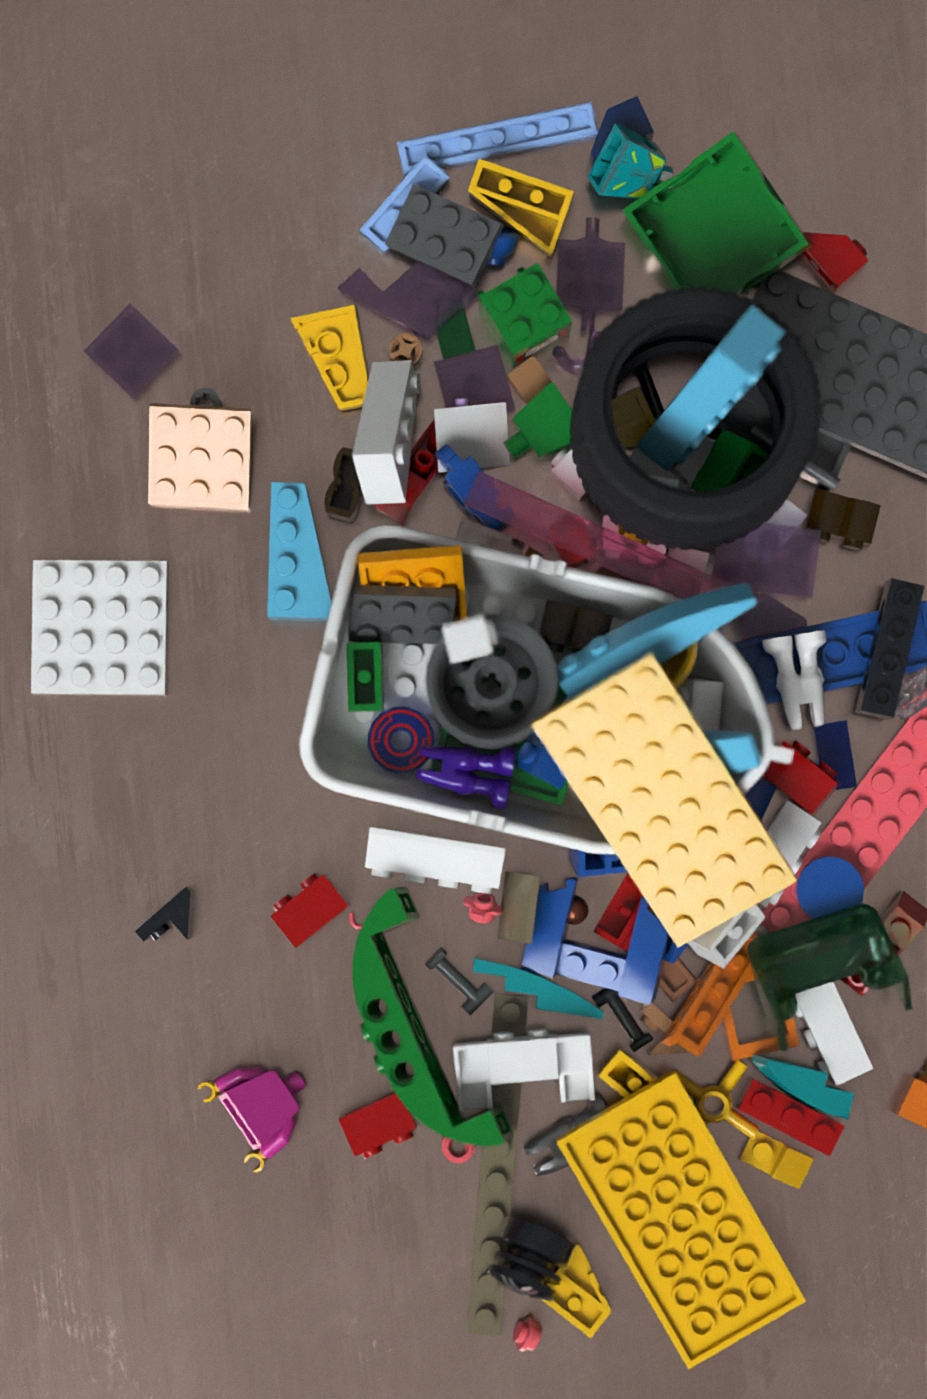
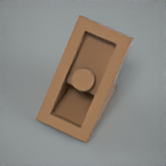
M645 1003L639 1009L645 1014L641 1021L653 1032L657 1033L660 1029L664 1031L647 1051L648 1055L691 1053L678 1043L668 1047L661 1042L673 1021L653 1003L651 1005Z

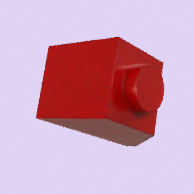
M804 232L812 247L803 252L801 256L834 293L861 271L869 261L865 257L867 251L862 244L855 239L851 241L847 235Z

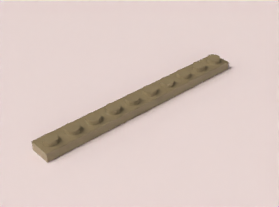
M495 993L491 1039L494 1038V1033L505 1031L514 1032V1037L525 1036L528 996ZM521 1082L491 1085L493 1108L499 1105L502 1106L514 1137L499 1146H482L467 1334L501 1336L505 1287L497 1279L490 1276L487 1271L490 1264L506 1267L505 1264L494 1258V1254L496 1251L508 1252V1245L501 1238L511 1215Z

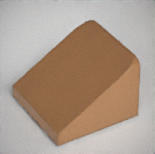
M534 355L507 375V380L526 404L552 382Z

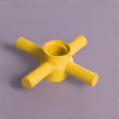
M739 1059L736 1060L718 1086H708L704 1089L675 1069V1073L687 1094L696 1100V1109L706 1127L710 1122L718 1123L725 1120L751 1139L755 1137L760 1128L732 1109V1099L729 1095L748 1068V1065ZM710 1096H718L722 1099L724 1106L719 1112L713 1113L705 1108L704 1101Z

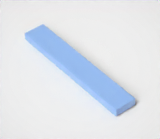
M592 102L400 141L397 142L403 174L406 177L425 154L438 166L445 169L478 162V159L488 160L597 137L598 128Z

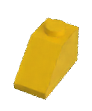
M621 1049L614 1054L597 1074L624 1098L659 1078L644 1064Z

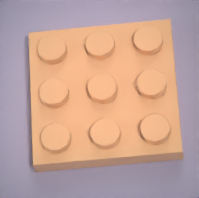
M151 403L149 406L148 504L249 509L252 408Z

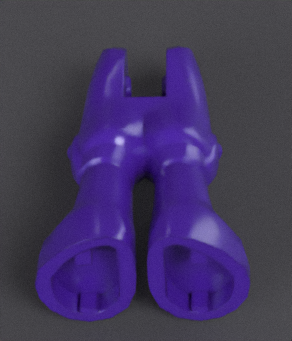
M434 745L422 746L420 756L429 757L433 760H443L441 773L431 769H417L416 778L438 787L453 790L458 795L471 794L473 792L482 794L491 799L493 807L499 810H506L511 780L479 777L472 774V771L483 770L501 776L512 777L517 747L505 746L497 754H482L469 746L462 748Z

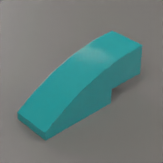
M753 1055V1063L780 1090L814 1109L848 1120L854 1093L825 1085L828 1073L807 1066Z

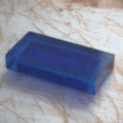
M847 720L825 723L817 727L813 725L818 765L821 761H824L838 772L835 778L841 783L836 790L857 787Z

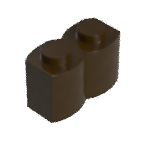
M343 447L338 452L334 461L333 475L335 480L332 481L327 489L325 510L328 517L352 522L360 508L361 496L359 490L361 485L352 457L353 449Z
M815 489L804 531L811 533L810 539L829 543L830 538L843 541V547L862 551L863 546L869 547L872 543L881 505Z
M547 600L539 635L551 651L563 653L564 647L577 650L576 653L586 648L593 639L609 633L613 615Z

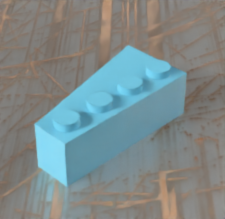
M271 482L267 617L270 620L328 621L332 599L306 484Z

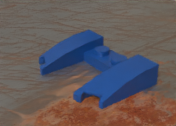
M567 878L566 888L548 891V883H543L537 899L532 944H526L521 970L553 978L555 975L564 976L619 991L618 996L651 1005L657 996L670 935L659 918L647 909L649 903L644 895L641 898L626 956L566 940L578 878Z

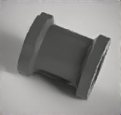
M209 388L196 390L190 400V405H199L200 403H205L207 398H210L213 405L223 407L218 394Z

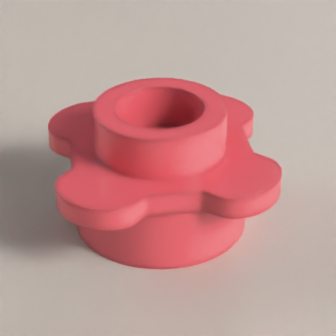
M478 893L474 897L467 896L464 898L463 904L469 907V918L478 923L492 922L495 915H500L503 910L502 906L496 904L494 901L495 897L491 894Z

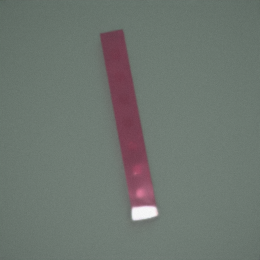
M481 471L476 474L464 503L641 584L657 587L681 599L725 588L727 583Z

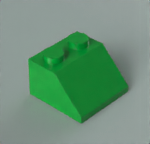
M723 429L690 488L694 491H710L737 484L763 466L769 459L770 454L752 442Z

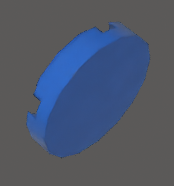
M825 856L813 860L802 869L796 881L795 894L800 907L808 917L819 923L836 924L848 920L858 911L863 901L864 884L860 873L851 863L842 858Z

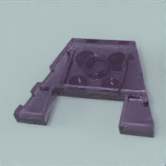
M419 261L412 265L385 291H381L361 268L356 270L337 287L339 292L347 298H352L363 304L364 307L377 311L390 318L394 323L428 341L478 297L475 287Z

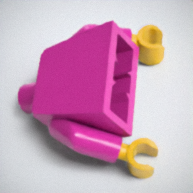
M260 1067L235 1068L217 1077L215 1082L206 1081L201 1083L198 1089L209 1086L212 1089L211 1097L203 1101L210 1102L219 1098L253 1148L245 1157L244 1162L246 1163L251 1157H257L260 1160V1164L255 1167L253 1172L261 1171L266 1163V1158L271 1159L290 1141L297 1123L295 1114L300 1109L293 1096L305 1088L304 1081L300 1075L293 1071L281 1080L274 1070L265 1072Z

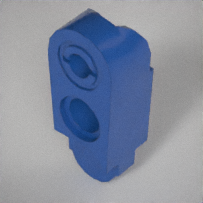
M447 444L435 452L437 459L448 473L444 476L446 480L443 484L464 513H469L479 525L495 530L503 528L515 518L509 505L472 456L462 461Z

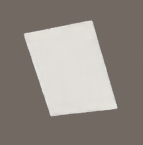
M506 402L434 409L437 451L447 444L462 461L472 456L480 468L510 465L509 453L503 444L508 439ZM437 459L438 473L447 472Z

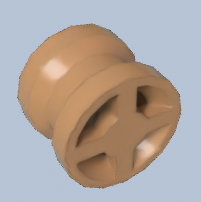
M402 333L395 336L390 342L389 355L391 361L412 360L413 368H415L422 360V346L416 336L410 333Z

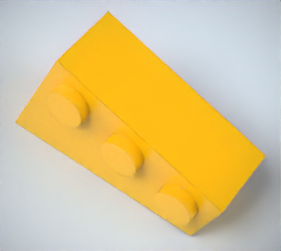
M478 159L468 188L469 195L553 259L574 199V191Z

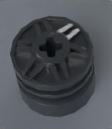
M510 1218L501 1239L513 1251L512 1253L496 1251L494 1258L505 1264L506 1267L490 1264L487 1273L497 1279L504 1287L520 1295L553 1301L556 1291L545 1285L544 1282L560 1285L561 1278L549 1269L551 1266L567 1268L575 1245L564 1237L536 1224L517 1218Z

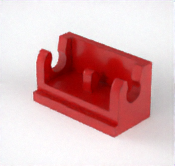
M626 875L593 930L594 933L626 952L630 945L638 909L643 897L642 892L630 875Z

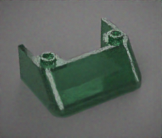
M857 904L756 937L747 947L750 967L762 1006L781 1052L788 1050L783 1021L791 1019L798 1010L795 994L848 976L859 974L862 983L866 987L876 990L894 985L905 1011L912 1009L909 976L877 910L871 905Z

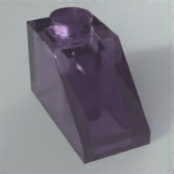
M756 589L752 591L757 604L733 618L738 641L807 626L806 618L766 593L757 595Z

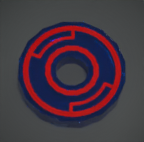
M393 707L380 713L372 722L368 732V749L373 760L383 770L394 774L411 773L422 768L430 759L429 757L420 756V749L422 746L434 745V731L429 720L419 711L408 707ZM398 731H404L411 737L410 746L404 750L396 749L391 743L392 736Z

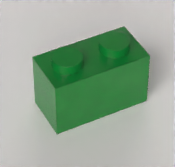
M381 642L346 643L348 711H385L383 644Z

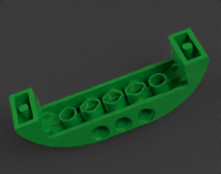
M407 887L392 888L386 891L376 902L364 920L356 940L353 955L352 982L356 1003L364 1022L360 1024L363 1036L368 1043L372 1042L377 1052L374 1055V1061L379 1072L386 1074L395 1094L407 1110L423 1125L441 1136L460 1143L477 1146H499L514 1137L502 1106L499 1105L464 1121L386 941L385 933L420 918ZM380 1000H383L387 1006L385 1015L379 1010ZM394 1031L400 1036L399 1046L393 1042L392 1034ZM406 1063L411 1064L414 1068L413 1077L407 1074L405 1069Z

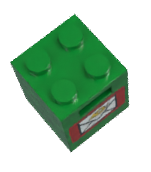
M539 263L526 270L522 266L517 269L518 274L486 293L483 290L476 293L479 298V313L512 369L525 362L532 355L535 356L570 336L572 319Z

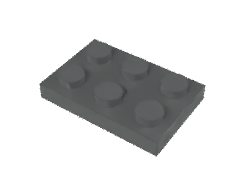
M413 184L385 245L475 287L504 226L493 219Z
M353 585L348 641L437 644L443 636L442 628L444 625L450 626L453 623L456 588Z

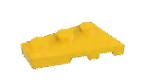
M350 305L290 318L304 341L307 351L321 373L320 375L338 408L344 411L363 407L369 372L357 306Z

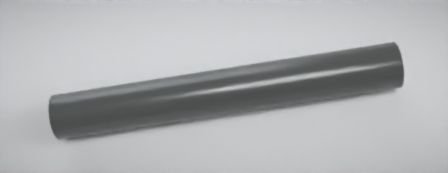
M755 425L748 436L771 450L772 434ZM810 459L803 470L831 490H834L841 480Z

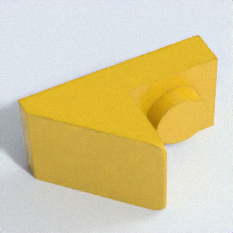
M758 1131L753 1139L748 1137L738 1157L739 1160L769 1174L772 1178L800 1189L814 1161V1158L761 1131Z

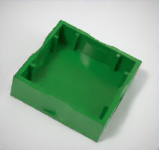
M734 131L693 159L681 173L667 181L661 182L622 210L648 250L661 262L671 285L676 290H681V287L691 286L693 289L697 288V286H705L707 289L715 287L723 289L724 292L733 291L738 293V296H741L812 247V244L740 136Z

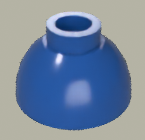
M503 228L486 264H505V258L514 251L519 241V233L515 229Z

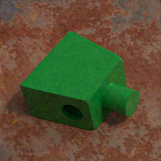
M553 382L549 383L512 418V423L518 433L504 441L503 444L513 459L530 449L536 460L540 461L563 449L570 448V419L572 410Z

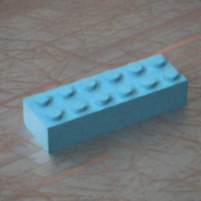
M752 305L670 402L636 447L665 471H668L675 462L682 465L706 435L713 430L720 419L742 397L749 386L751 387L762 374L766 366L765 363L769 364L781 349L776 343L785 332Z

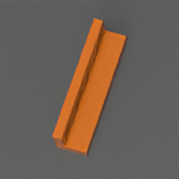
M753 932L725 968L710 962L661 1042L668 1047L678 1043L696 1057L700 1056L769 943Z

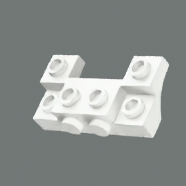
M548 1029L528 1030V1036L514 1037V1032L505 1031L494 1033V1038L487 1039V1041L453 1044L459 1111L477 1108L492 1109V1084L559 1079L561 1103L574 1100H595L589 1032L555 1035V1033L548 1034Z

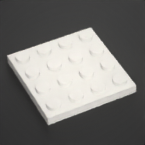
M33 560L31 694L166 695L168 562Z

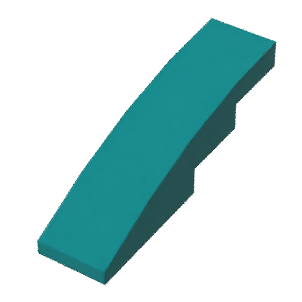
M474 958L473 972L506 977L505 991L537 995L536 1009L603 1019L604 1012L574 991L541 975L521 970V968L509 964Z

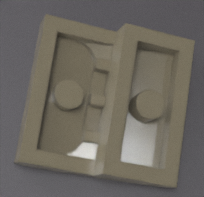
M505 871L501 901L503 910L499 918L497 938L532 944L540 876Z

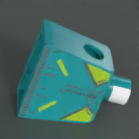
M615 123L587 178L598 195L638 199L650 191L655 183L660 184L673 177V168L665 165L666 157L655 142Z

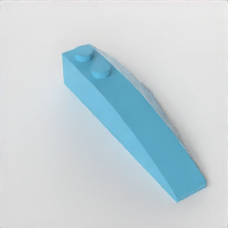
M746 582L692 596L642 615L605 636L593 639L586 648L578 653L563 658L556 666L559 685L571 699L651 651L661 664L756 605L757 601L753 591Z

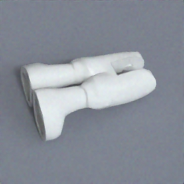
M825 630L794 635L801 666L800 675L794 669L792 635L762 640L764 651L774 657L778 668L776 688L781 694L784 710L791 729L798 730L802 728L799 704L809 703L814 727L824 725L825 702L823 682L825 679L822 671L817 666V650L826 642Z

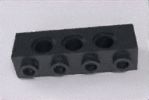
M890 578L885 582L855 712L886 720L894 718L924 585Z

